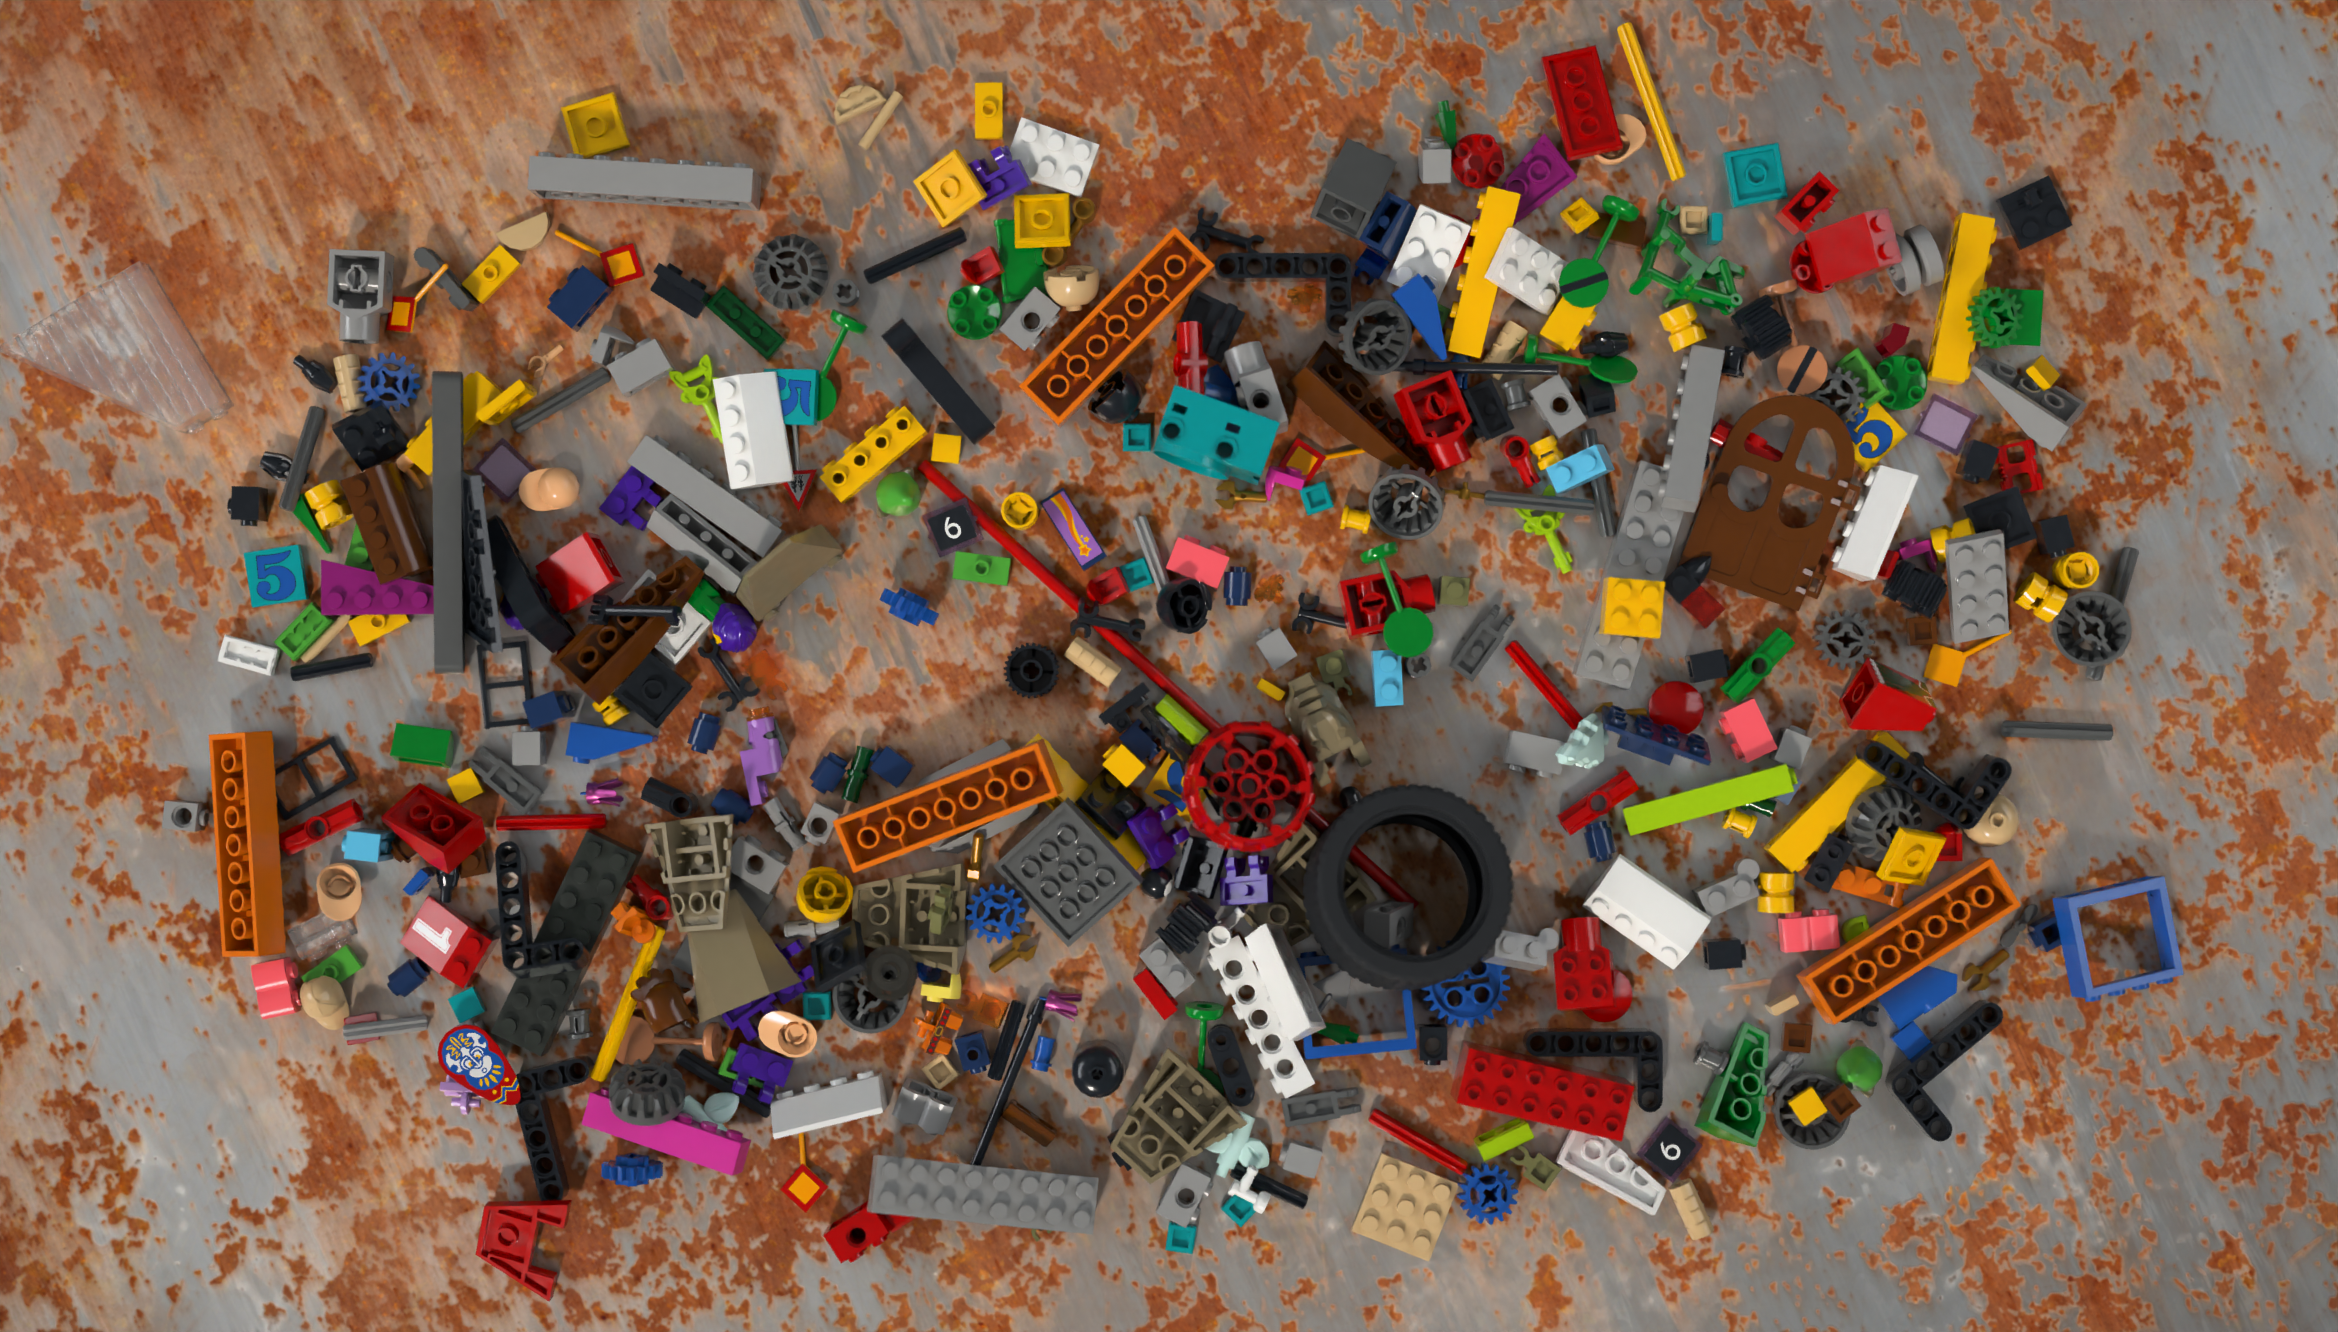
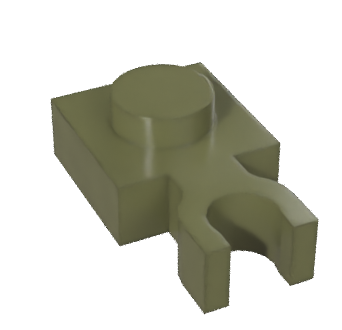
M1342 649L1315 658L1324 683L1333 682L1336 691L1340 687H1344L1347 689L1349 696L1353 695L1350 686L1343 679V677L1351 674Z
M943 883L940 885V892L935 893V904L931 905L928 913V919L931 920L930 932L941 935L950 920L952 911V886Z
M1519 1145L1518 1148L1525 1154L1524 1159L1518 1160L1511 1156L1510 1160L1517 1165L1527 1167L1523 1176L1546 1192L1562 1168L1540 1152L1533 1158L1526 1147Z

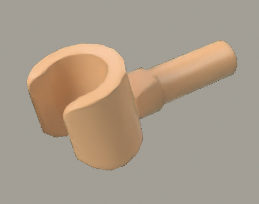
M558 345L543 357H532L528 370L533 366H539L540 368L536 370L534 377H541L544 374L546 364L564 349L561 345Z
M403 453L396 461L397 466L409 476L417 490L420 491L424 486L411 469L415 463Z

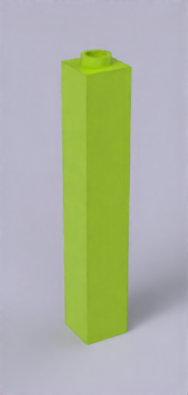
M1783 763L1623 807V813L1630 836L1794 792L1793 785L1798 784L1794 768L1788 769L1787 764Z

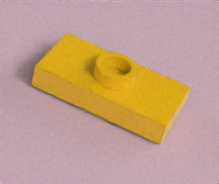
M1002 82L975 83L976 140L1003 139Z
M499 245L462 282V285L479 302L484 304L521 264L502 245Z
M360 615L348 621V624L359 646H365L412 621L409 615Z

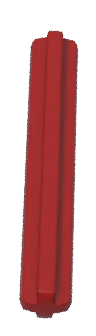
M1517 640L1509 643L1505 647V651L1571 729H1577L1578 723L1583 717Z
M604 813L498 816L496 818V829L498 831L602 829L606 827L607 819Z
M1376 1108L1371 1112L1368 1120L1378 1128L1459 1175H1462L1467 1169L1468 1162Z

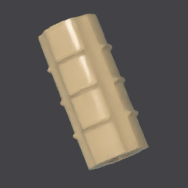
M1508 320L1482 363H1510L1528 332L1523 327ZM1503 374L1486 375L1490 376L1493 379L1500 380Z
M348 354L334 358L335 374L337 375L344 412L354 414L368 407L369 402H364L363 400L367 395L366 391H358V388L364 386V382L357 380V377L363 376L360 369L359 356Z
M1079 636L1075 638L1063 655L1107 688L1110 687L1122 670L1121 666Z
M1691 1178L1672 1184L1668 1189L1691 1239L1697 1240L1711 1234L1714 1228L1709 1219L1710 1216L1707 1215L1704 1203H1702L1698 1190H1696Z

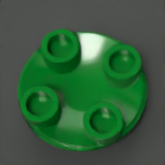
M967 285L951 295L947 316L952 329L958 335L970 340H979L988 337L997 329L1002 318V306L999 298L991 289L982 285Z
M1894 355L1882 360L1874 369L1890 391L1889 395L1879 401L1883 406L1893 410H1905L1915 406L1923 399L1927 390V375L1917 359L1905 355Z

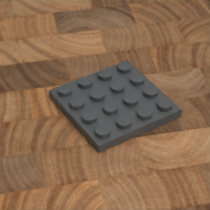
M1069 797L993 866L1067 947L1071 946L1144 880Z

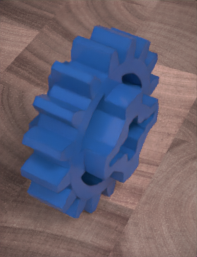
M394 352L389 354L388 359H386L384 353L378 354V361L373 357L369 358L368 362L371 366L363 365L360 368L365 372V376L357 377V380L364 382V386L358 388V391H366L367 393L363 398L364 402L372 400L375 403L382 400L388 410L392 406L394 412L400 411L399 404L405 408L409 407L410 404L407 399H416L417 396L412 391L413 389L420 388L419 384L414 383V379L418 378L419 374H412L410 371L415 365L413 363L405 365V356H401L396 360ZM382 364H392L399 369L390 371ZM372 374L376 377L374 387H371ZM384 377H392L394 379L392 382L393 388L384 387L383 384L386 382ZM406 377L407 387L404 391L402 388L403 379ZM388 394L395 401H385L379 398V396Z
M901 587L898 593L885 588L879 599L891 606L889 613L916 626H919L921 620L934 626L939 616V613L927 608L930 601Z
M991 883L989 891L982 886L979 888L981 896L973 894L971 898L975 903L967 904L966 907L972 910V914L967 915L966 919L973 920L974 922L969 929L974 930L977 928L979 930L977 938L982 937L984 934L987 936V943H990L993 937H996L998 944L1002 943L1003 936L1011 940L1013 938L1011 931L1019 933L1021 929L1017 923H1025L1026 920L1020 916V913L1026 911V907H1019V903L1023 898H1014L1015 889L1013 888L1007 892L1005 891V884H1002L1000 889H996L995 884ZM992 895H1000L1008 900L1004 903L996 901ZM981 901H983L985 906L984 915L978 918V907ZM994 906L996 910L1007 907L1000 915L1001 920H998L996 917L985 920L992 912L991 907ZM1014 909V920L1009 925L1007 921L1008 912ZM988 924L997 926L998 930L1000 931H990L986 929L984 926Z
M627 1153L625 1155H616L615 1160L602 1163L601 1177L603 1179L615 1180L616 1185L633 1187L649 1184V1180H655V1178L663 1176V1162L649 1159V1155Z
M1485 1162L1481 1164L1480 1170L1474 1165L1471 1166L1473 1173L1471 1175L1463 1173L1462 1175L1466 1182L1458 1183L1463 1192L1456 1194L1457 1198L1464 1200L1459 1205L1462 1210L1469 1209L1466 1215L1470 1219L1476 1215V1221L1480 1224L1486 1218L1487 1223L1492 1225L1494 1217L1502 1222L1504 1220L1502 1213L1506 1212L1511 1215L1512 1211L1509 1205L1517 1204L1512 1195L1517 1194L1518 1190L1511 1187L1515 1183V1179L1507 1177L1509 1172L1503 1168L1499 1171V1166L1494 1163L1490 1169ZM1483 1176H1490L1488 1180H1479ZM1504 1187V1198L1502 1199L1501 1190ZM1471 1188H1473L1474 1194L1472 1199L1470 1198ZM1485 1189L1491 1193L1489 1198L1483 1193ZM1487 1207H1496L1491 1211H1485Z

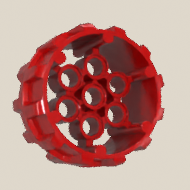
M1235 720L1206 736L1186 761L1183 791L1181 792L1182 802L1187 806L1190 817L1193 820L1192 826L1196 831L1205 834L1209 839L1217 843L1219 848L1250 853L1275 847L1296 834L1302 828V823L1316 800V795L1313 793L1312 777L1315 767L1312 761L1308 762L1305 754L1299 747V739L1294 734L1287 735L1285 732L1273 727L1271 722L1266 720L1259 722H1238ZM1251 736L1267 741L1266 749L1257 751L1251 758L1243 749L1233 748L1231 743L1234 741V737ZM1216 745L1218 749H1224L1225 751L1221 763L1225 771L1217 772L1206 780L1204 776H1199L1200 768L1207 753ZM1277 749L1290 762L1297 784L1292 785L1285 776L1275 775L1273 772L1277 766V758L1274 754ZM1237 754L1242 758L1241 768L1234 769L1229 765L1228 758L1230 755ZM1263 755L1269 759L1270 767L1268 770H1261L1257 767L1256 760L1258 756ZM1220 777L1226 780L1228 787L1225 792L1220 793L1214 789L1213 782L1215 778ZM1244 779H1250L1255 783L1254 793L1247 794L1242 790L1241 783ZM1277 780L1283 785L1281 795L1271 793L1269 789L1271 781ZM1207 788L1211 796L1218 799L1222 798L1223 803L1220 806V815L1223 820L1219 825L1214 823L1205 811L1200 799L1199 789ZM1288 793L1296 797L1293 811L1282 827L1277 824L1273 825L1271 820L1275 815V806L1272 802L1283 799ZM1230 802H1234L1240 807V815L1237 818L1230 817L1226 812V807ZM1257 804H1263L1267 807L1268 815L1265 819H1260L1255 815L1254 809ZM1248 815L1251 822L1259 825L1263 824L1265 828L1262 832L1263 838H1243L1228 833L1230 831V823L1241 821Z

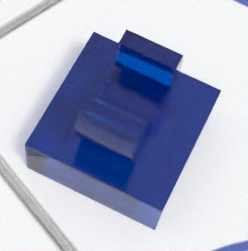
M1366 248L1355 264L1358 268L1355 270L1354 276L1358 277L1362 271H1366L1370 275L1366 284L1371 285L1375 279L1381 277L1390 262Z

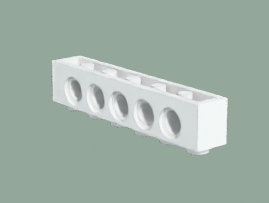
M1238 933L1232 935L1230 942L1224 947H1216L1214 945L1209 947L1210 955L1206 957L1213 971L1219 969L1223 977L1219 982L1226 996L1232 994L1236 1002L1232 1007L1239 1021L1245 1019L1249 1027L1245 1030L1252 1045L1258 1044L1262 1053L1257 1056L1265 1070L1270 1068L1274 1078L1270 1079L1276 1093H1283L1284 1097L1288 1098L1315 1084L1314 1078L1295 1042L1289 1041L1288 1038H1284L1278 1025L1281 1021L1277 1012L1274 1013L1268 1004V991L1258 981L1256 975L1258 970L1253 961L1249 959L1240 935ZM1231 960H1237L1241 963L1242 969L1237 974H1230L1226 970L1227 963ZM1243 985H1250L1254 988L1255 992L1251 998L1243 999L1239 996V989ZM1259 1009L1267 1013V1019L1260 1024L1255 1023L1251 1019L1252 1013ZM1270 1034L1277 1035L1280 1038V1043L1275 1048H1269L1264 1044L1265 1038ZM1280 1060H1290L1293 1063L1292 1069L1286 1073L1280 1072L1277 1069V1064Z

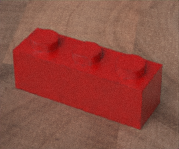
M1146 967L1135 975L1133 980L1161 1017L1166 1020L1178 1010V1002L1173 996L1169 997L1165 986L1162 983L1159 984L1155 974Z

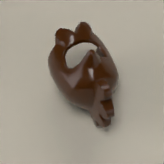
M652 968L647 972L648 978L642 976L636 980L638 989L633 990L630 995L635 1001L641 1002L645 1019L655 1034L679 1024L692 1028L694 1023H699L698 1016L687 1006L683 998L684 994L691 991L690 988L680 987L674 982V975L671 969H665L660 973L658 969Z

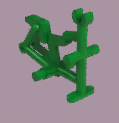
M1664 198L1657 205L1656 211L1660 217L1651 241L1641 250L1644 260L1637 279L1630 285L1629 292L1633 295H1638L1653 280L1671 289L1662 301L1666 308H1670L1681 299L1718 309L1724 315H1730L1734 308L1739 307L1743 302L1741 295L1737 293L1733 278L1743 279L1745 275L1744 269L1722 256H1717L1709 264L1693 254L1685 246V239L1668 226L1669 221L1679 213L1680 206L1676 205L1672 211H1669L1666 208L1667 199ZM1667 240L1675 246L1674 254L1691 266L1679 280L1653 268L1659 249ZM1702 277L1707 280L1714 277L1718 291L1697 285L1698 281Z

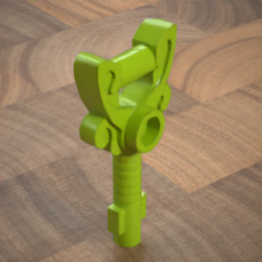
M706 354L701 358L698 366L684 373L670 371L669 376L683 390L680 397L682 402L687 404L692 402L693 405L703 406L713 426L710 430L714 438H718L720 443L723 444L719 414L712 402L716 398L713 379L718 378L714 377L712 360ZM703 375L705 376V380L700 385L692 387L688 385L689 382Z
M1551 484L1548 485L1541 495L1555 496L1553 486ZM1514 508L1516 513L1526 521L1523 524L1525 532H1534L1535 535L1539 536L1545 535L1555 556L1552 560L1556 568H1560L1563 574L1573 570L1570 564L1573 562L1569 552H1564L1555 532V529L1560 525L1559 520L1564 517L1565 513L1546 511L1542 516H1532L1530 512L1535 510Z

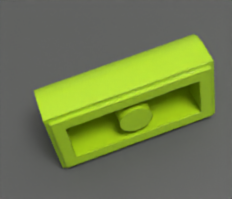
M1168 694L1153 709L1156 714L1163 717L1179 732L1177 736L1191 748L1209 731Z
M1515 1118L1475 1137L1473 1140L1485 1162L1533 1139L1534 1135L1526 1119Z

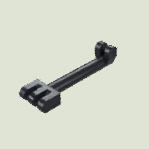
M594 595L592 602L598 605H591L590 612L595 615H589L587 622L592 625H608L610 616L664 617L669 625L679 626L680 619L677 616H681L682 608L680 606L613 605L614 600L609 595Z

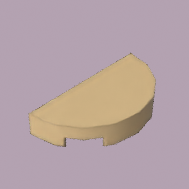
M864 85L849 87L840 94V98L836 103L834 110L836 124L839 126L885 104L887 100L880 91Z
M544 212L499 231L496 235L502 243L511 249L519 251L535 249L544 242V238L548 233V228L550 227L549 214Z

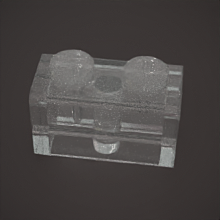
M324 913L287 930L300 959L304 960L311 957L312 961L328 954L326 949L334 945L339 949L353 942L351 937L358 934V930L351 918L345 921H334Z

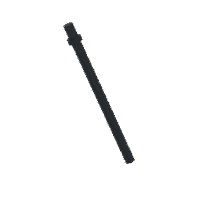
M1037 998L1031 1013L1028 1012L1026 1016L1028 1019L969 1165L981 1166L1038 1023L1041 1024L1043 1021L1041 1016L1045 1009V1000Z

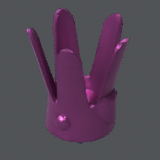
M618 778L602 783L588 782L586 792H581L580 795H586L588 804L598 805L604 803L620 807L619 804L613 802H622L624 800L623 797L616 795L617 792L615 790L609 789L620 787L623 782L618 781Z
M1050 989L1047 998L1039 997L1042 1000H1046L1045 1010L1057 1012L1075 1022L1068 1015L1076 1017L1078 1015L1076 1011L1077 1006L1066 1001H1080L1082 994L1059 993Z

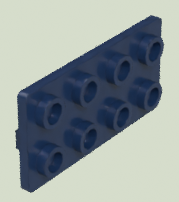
M1612 705L1611 708L1603 706L1601 710L1603 728L1620 734L1617 742L1618 748L1669 766L1674 754L1708 766L1712 761L1708 742L1698 734L1690 733L1687 735L1681 733L1678 728L1672 725L1664 724L1661 726L1653 723V720L1647 716L1637 715L1636 717L1627 714L1625 709Z

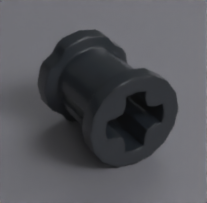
M1725 346L1726 357L1721 375L1744 378L1743 367L1745 357L1749 355V350L1736 346Z

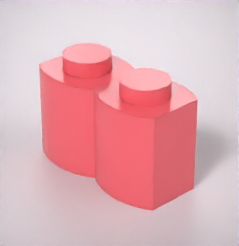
M1813 909L1812 915L1803 916L1802 911H1794L1793 913H1785V917L1778 918L1780 951L1782 952L1840 948L1837 914L1829 913V909Z
M290 956L251 965L253 983L257 992L258 1007L262 1019L293 1014L301 1010L300 989H297L295 984V978L298 977V969L295 962L291 961Z

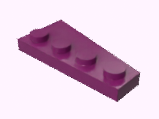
M1545 133L1499 188L1521 194L1513 226L1577 178V175Z
M321 560V615L434 614V586L402 578L385 585H380L375 572Z

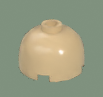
M1065 266L1066 270H1062L1060 273H1057V268L1045 271L1043 275L1046 293L1055 304L1066 306V311L1082 310V305L1090 303L1097 295L1100 282L1099 269L1094 270V266Z
M1983 792L1974 795L1975 798H1980ZM1998 794L1978 824L1971 829L1962 828V830L1975 844L1985 847L2003 845L2010 841L2017 832L2019 825L2018 810L2012 801L2004 795ZM1966 808L1961 811V822L1968 816Z

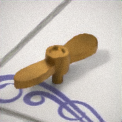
M1463 482L1462 488H1459V491L1444 489L1446 495H1458V499L1469 500L1470 497L1484 499L1485 493L1470 492L1468 482Z

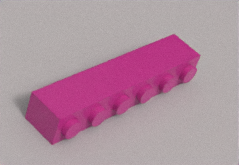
M607 1087L590 1092L581 1124L731 1176L743 1172L751 1143L750 1139L743 1137L742 1132L731 1129L723 1131L717 1129L718 1125L713 1122L702 1121L699 1123L692 1120L693 1116L681 1112L672 1120L659 1125L639 1126L627 1123L619 1119L610 1109L609 1088Z

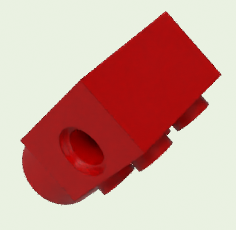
M1452 370L1405 387L1393 395L1413 445L1415 447L1427 448L1437 473L1473 458L1463 435V432L1471 424L1472 419Z
M1395 570L1390 571L1403 608L1418 609L1424 614L1435 612V598L1428 574L1402 579ZM1383 572L1340 581L1337 588L1349 640L1383 633L1386 620L1393 612L1397 611Z
M1579 917L1561 920L1563 948L1553 953L1557 1010L1568 1012L1617 1008L1613 952L1602 947L1600 918Z
M867 1200L830 1224L823 1236L840 1263L846 1260L852 1263L864 1254L863 1251L867 1249L866 1247L871 1244L873 1247H877L888 1239L887 1236L890 1234V1231L892 1233L896 1232L917 1217L867 1212ZM854 1228L863 1229L866 1235H857L854 1232Z

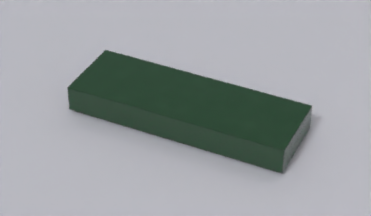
M724 285L705 305L767 361L787 341Z

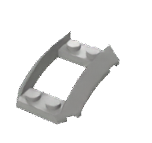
M1001 739L921 779L917 786L1009 752L1011 748ZM1038 804L995 819L959 838L955 834L929 844V847L934 852L958 854L972 847L973 835L975 833H982L984 840L1040 813Z

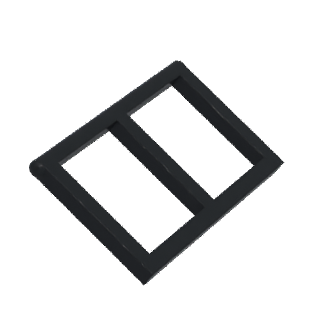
M526 641L502 643L503 649L520 647L523 680L486 684L483 651L489 650L480 644L476 646L485 729L529 724L528 718L490 722L487 689L524 686L525 701L532 699Z
M334 736L275 769L276 776L297 764L316 796L288 812L276 791L277 807L283 818L288 820L358 779ZM331 745L349 777L322 793L303 760Z

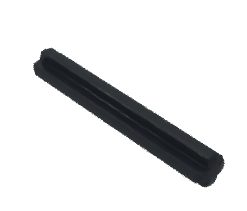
M962 227L956 228L863 271L864 276L869 284H873L966 242V234Z
M686 1049L679 1053L676 1058L677 1064L720 1091L736 1094L739 1096L741 1104L762 1117L768 1118L770 1116V1104L759 1101L756 1092L749 1088L746 1089L744 1095L733 1092L731 1088L735 1079L720 1075L718 1073L719 1069Z

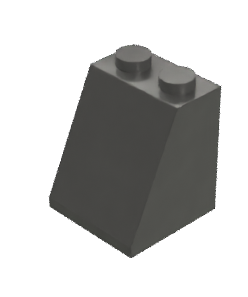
M1347 138L1321 189L1310 217L1360 241L1359 238L1366 228L1397 162L1384 154H1379L1365 147L1362 143L1354 142Z

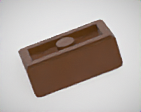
M1597 212L1599 219L1588 226L1586 238L1601 241L1613 216ZM1619 219L1607 243L1641 250L1644 243L1646 223L1636 220L1628 222Z
M1012 1100L1002 1113V1117L1044 1147H1047L1056 1137L1057 1129L1016 1100Z

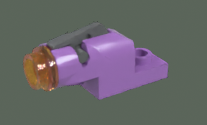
M769 706L747 710L749 745H752V749L740 751L751 806L766 803L765 797L769 796L768 787L765 780L761 781L760 776L782 771L783 757L789 752L778 721L774 719V713H770Z

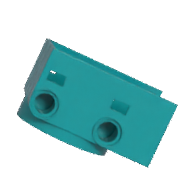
M1175 385L1161 421L1159 434L1152 452L1167 462L1201 475L1221 480H1228L1229 476H1233L1258 485L1280 422ZM1227 422L1240 426L1239 434L1225 430Z

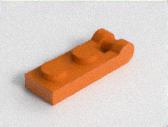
M1845 863L1832 888L1902 908L1904 904L1902 897L1904 891L1908 890L1909 884L1881 880L1876 875L1877 872ZM1887 884L1894 886L1891 897L1884 895Z

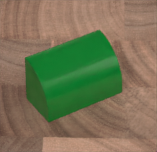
M396 723L390 756L399 762L451 769L454 752L452 731Z

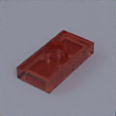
M1701 585L1679 604L1704 629H1707L1725 610Z

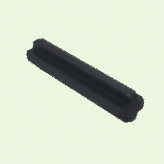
M363 653L291 667L290 674L293 681H302L371 668L373 666V658L371 653Z
M1013 1000L1011 1002L987 1074L993 1080L1000 1081L1003 1077L1026 1004L1021 1001Z
M1236 1163L1234 1170L1231 1169V1178L1241 1181L1247 1172V1168ZM1257 1173L1254 1176L1251 1187L1259 1191H1266L1272 1197L1300 1210H1303L1308 1201L1306 1194L1261 1173Z

